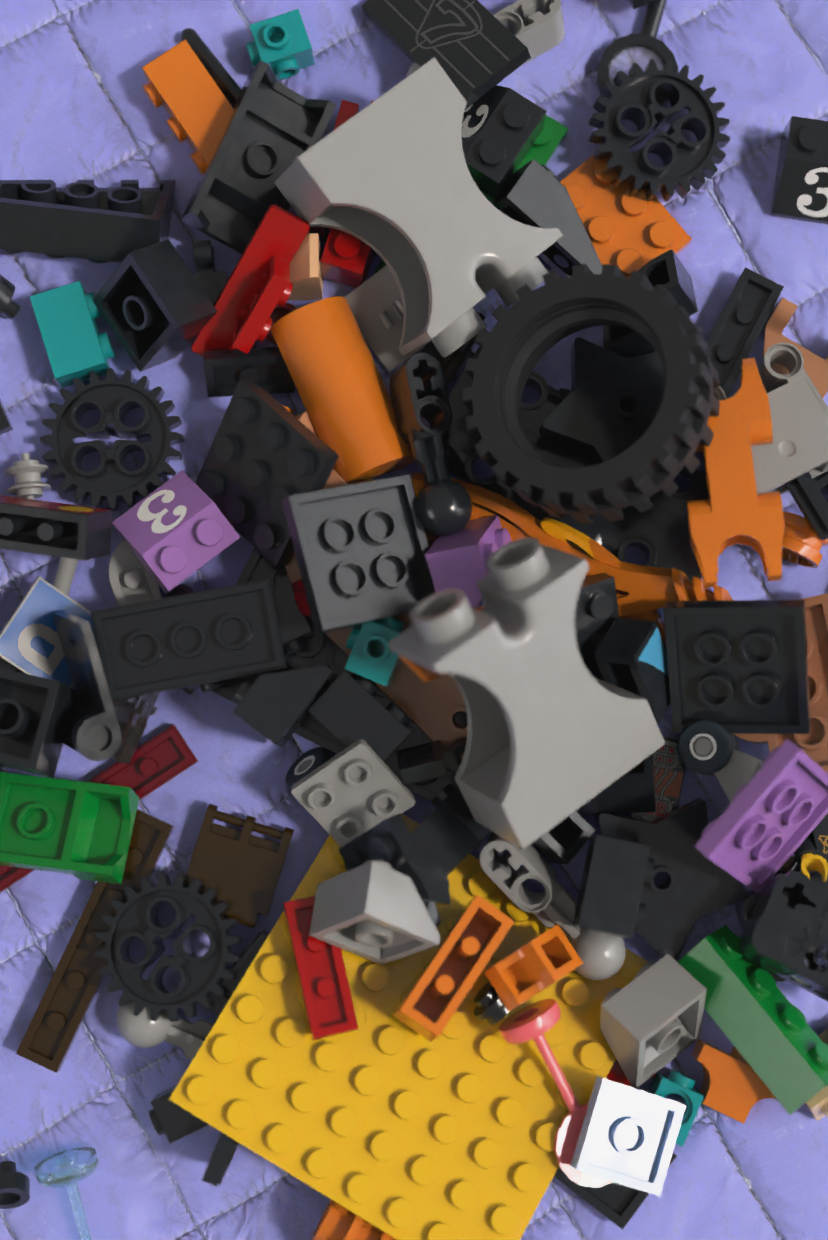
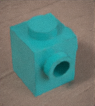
M299 9L249 25L253 41L246 42V47L253 68L262 60L269 65L277 80H285L298 74L300 69L314 65L312 46Z
M392 617L355 625L346 644V648L352 651L344 669L384 686L392 684L402 660L399 658V654L390 650L387 643L404 632L402 629L405 623Z

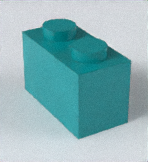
M80 281L29 296L54 377L63 388L73 385L74 378L76 377L82 382L89 380L90 371L93 370L98 377L107 374L108 368H111L108 359L115 357L108 333L100 334L96 318L102 317V314L92 301L96 296L95 292L87 293Z

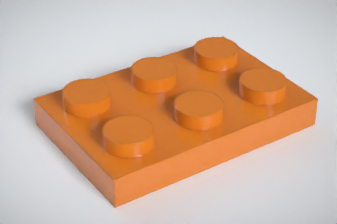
M592 155L560 181V183L566 187L602 266L604 264L618 266L625 278L629 279L633 271L637 272L657 256L672 249L677 255L690 244L692 238L655 196L651 201H647L646 191L643 188H640L634 196H630L631 183L628 181L616 187L615 182L619 174L613 171L604 175L602 171L608 163L607 158L594 159Z

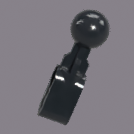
M417 353L393 372L389 380V388L399 434L404 442L411 446L413 460L421 467L425 486L416 497L418 519L427 532L436 536H449L461 531L469 522L472 514V501L466 489L450 478L447 462L452 454L448 440V429L452 424L453 416L442 366L432 355ZM420 415L427 419L430 428L422 423Z

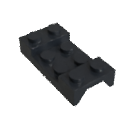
M260 60L250 71L233 107L235 111L203 178L198 182L181 221L236 252L243 254L270 205L274 204L286 211L289 210V202L274 182L298 156L321 140L336 104L328 100L304 98L277 82L269 65Z

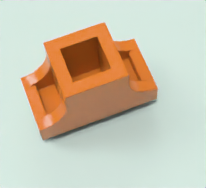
M557 924L484 971V973L510 1012L582 965L583 962Z
M701 1039L697 1040L691 1055L700 1062L703 1069V1082L699 1089L704 1095L702 1104L744 1124L755 1103L766 1098L777 1099L734 1046L731 1053H728Z

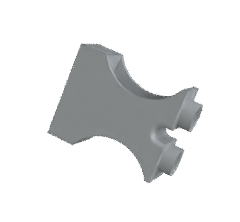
M435 57L298 156L274 183L298 216L308 222L309 227H327L348 233L370 246L386 263L398 285L403 302V332L398 348L401 354L404 356L430 340L442 357L445 358L486 327L484 321L473 308V306L486 297V292L494 288L507 307L520 300L515 293L516 290L525 284L533 290L544 281L542 275L549 272L537 256L560 239L563 234L558 228L533 227L508 217L491 204L479 190L468 170L462 148V120L467 102Z
M523 538L512 541L497 549L488 558L486 565L490 573L477 582V587L483 599L481 612L471 608L462 590H443L430 595L418 603L411 612V619L414 625L387 643L391 651L436 673H449L455 680L467 710L468 735L464 756L454 779L475 821L521 849L529 846L666 744L647 699L592 677L581 659L575 636V610L579 590L589 569L586 559L542 545L535 538Z

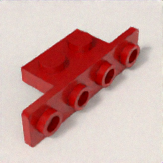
M274 204L269 206L213 305L217 313L193 340L191 350L194 353L204 357V351L239 349L248 354L256 340L263 342L272 325L273 319L270 318V315L276 305L280 307L285 305L292 292L294 284L290 281V262L309 231L307 221Z

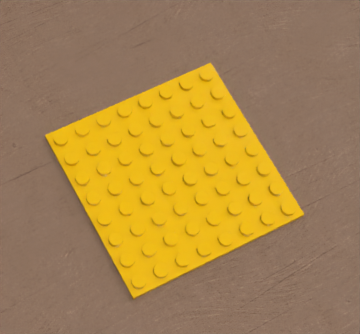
M401 814L411 834L420 824ZM330 835L290 901L316 896L317 884L331 879L339 873L347 872L344 860L338 850L341 846ZM468 854L447 876L451 904L435 903L441 918V923L437 928L440 934L439 945L467 903L476 895L486 900L515 922L440 1036L430 1042L393 1016V1013L439 945L384 965L341 948L359 1029L312 1041L285 912L283 911L169 1100L396 1240H520L559 1167L554 1151L555 1136L562 1119L570 1111L534 1040L532 1039L520 1044H509L504 1040L498 1028L506 1018L516 1011L537 1001L554 999L560 1008L561 1016L558 1022L551 1029L543 1033L579 1105L589 1103L597 1076L606 1079L616 1060L600 1030L602 1001L613 989H622L633 981L638 971L650 962L626 949L622 967L610 978L591 980L581 976L574 969L508 1012L496 1024L491 1025L486 1019L480 1021L474 1015L476 1007L474 998L479 990L490 982L484 971L552 927H546L533 913L525 912L518 908L483 871L480 860Z

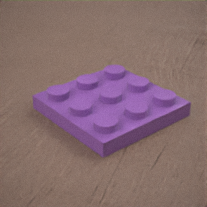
M787 738L780 747L773 749L767 755L763 767L755 777L736 791L731 805L725 812L705 827L702 838L695 847L709 860L758 894L828 814V774Z

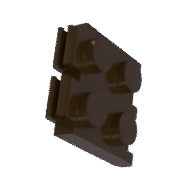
M209 804L186 874L187 888L196 878L203 880L204 884L201 894L214 888L219 891L214 902L215 905L221 902H229L231 904V907L225 914V919H238L239 924L254 928L259 913L266 916L269 914L294 829L285 827V830L282 831L257 823L255 817L247 815L246 819L218 811L217 805ZM217 819L226 823L242 827L243 830L238 831L226 826L214 823V820ZM255 831L281 839V842L277 843L254 836L252 832Z

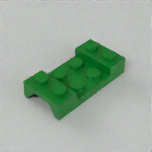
M0 772V865L73 874L78 879L121 884L140 797L131 787Z

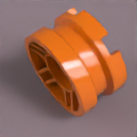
M783 511L785 530L782 543V559L804 567L818 568L822 559V555L819 552L822 546H827L828 539L819 540L805 517Z

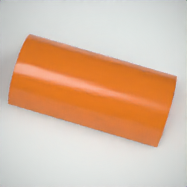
M335 296L315 301L287 314L271 326L272 335L318 437L339 455L333 469L348 484L407 467L414 462L411 446L404 442L399 434L391 396L345 297Z

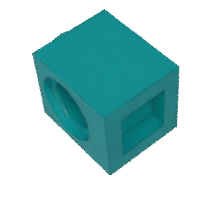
M671 1069L669 1076L657 1072L648 1093L661 1097L676 1093L681 1095L682 1104L686 1105L675 1144L683 1147L704 1095L694 1088L696 1080L673 1069Z

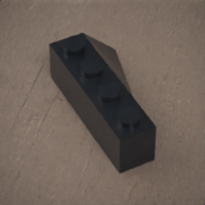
M0 180V249L8 253H41L51 258H64L66 256L84 258L94 263H106L109 261L122 263L130 252L169 239L175 180H160V188H139V180H121V187L98 188L94 185V180H77V182L70 183L65 188H56V183L53 180Z

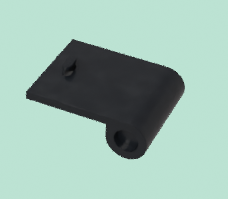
M62 610L53 612V618L73 687L77 691L64 744L87 759L93 761L106 760L117 752L122 736L95 643L94 632L91 629L90 622Z

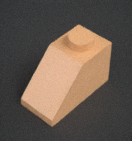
M318 233L306 235L290 262V281L294 285L287 301L323 299V277L320 265L322 252Z

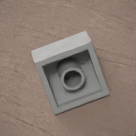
M370 860L365 862L364 865L339 873L337 876L317 884L310 936L381 965L439 945L440 934L410 877L393 870L390 864L379 860Z
M666 954L655 964L650 962L644 965L638 971L633 981L622 989H613L607 994L601 1004L600 1030L629 1083L636 1089L701 1037L707 989L669 954Z

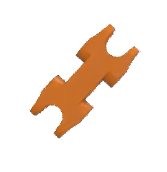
M755 358L742 359L741 388L734 396L718 400L720 402L719 416H709L707 423L714 433L710 446L707 447L699 444L694 452H703L708 499L687 501V518L690 544L701 572L704 588L717 587L718 557L725 548L736 544L750 546L758 552L763 563L767 581L781 580L782 543L785 522L780 491L757 493L751 446L773 443L769 397L761 381Z

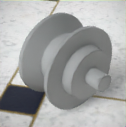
M22 453L20 461L14 462L13 467L5 469V474L13 476L15 480V485L8 488L7 493L16 495L19 498L34 500L35 498L42 497L43 492L51 489V485L41 481V474L48 471L49 466L40 464L39 460H30V453Z

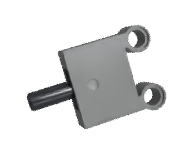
M780 342L768 348L758 369L761 381L769 397L773 443L751 446L757 493L780 491L782 495L789 491L819 540L828 539V502L813 478L828 471V406L803 368L804 358L801 351L790 343ZM780 364L786 367L789 374H778L771 368V365ZM720 386L713 387V393L718 400L727 399L724 390Z

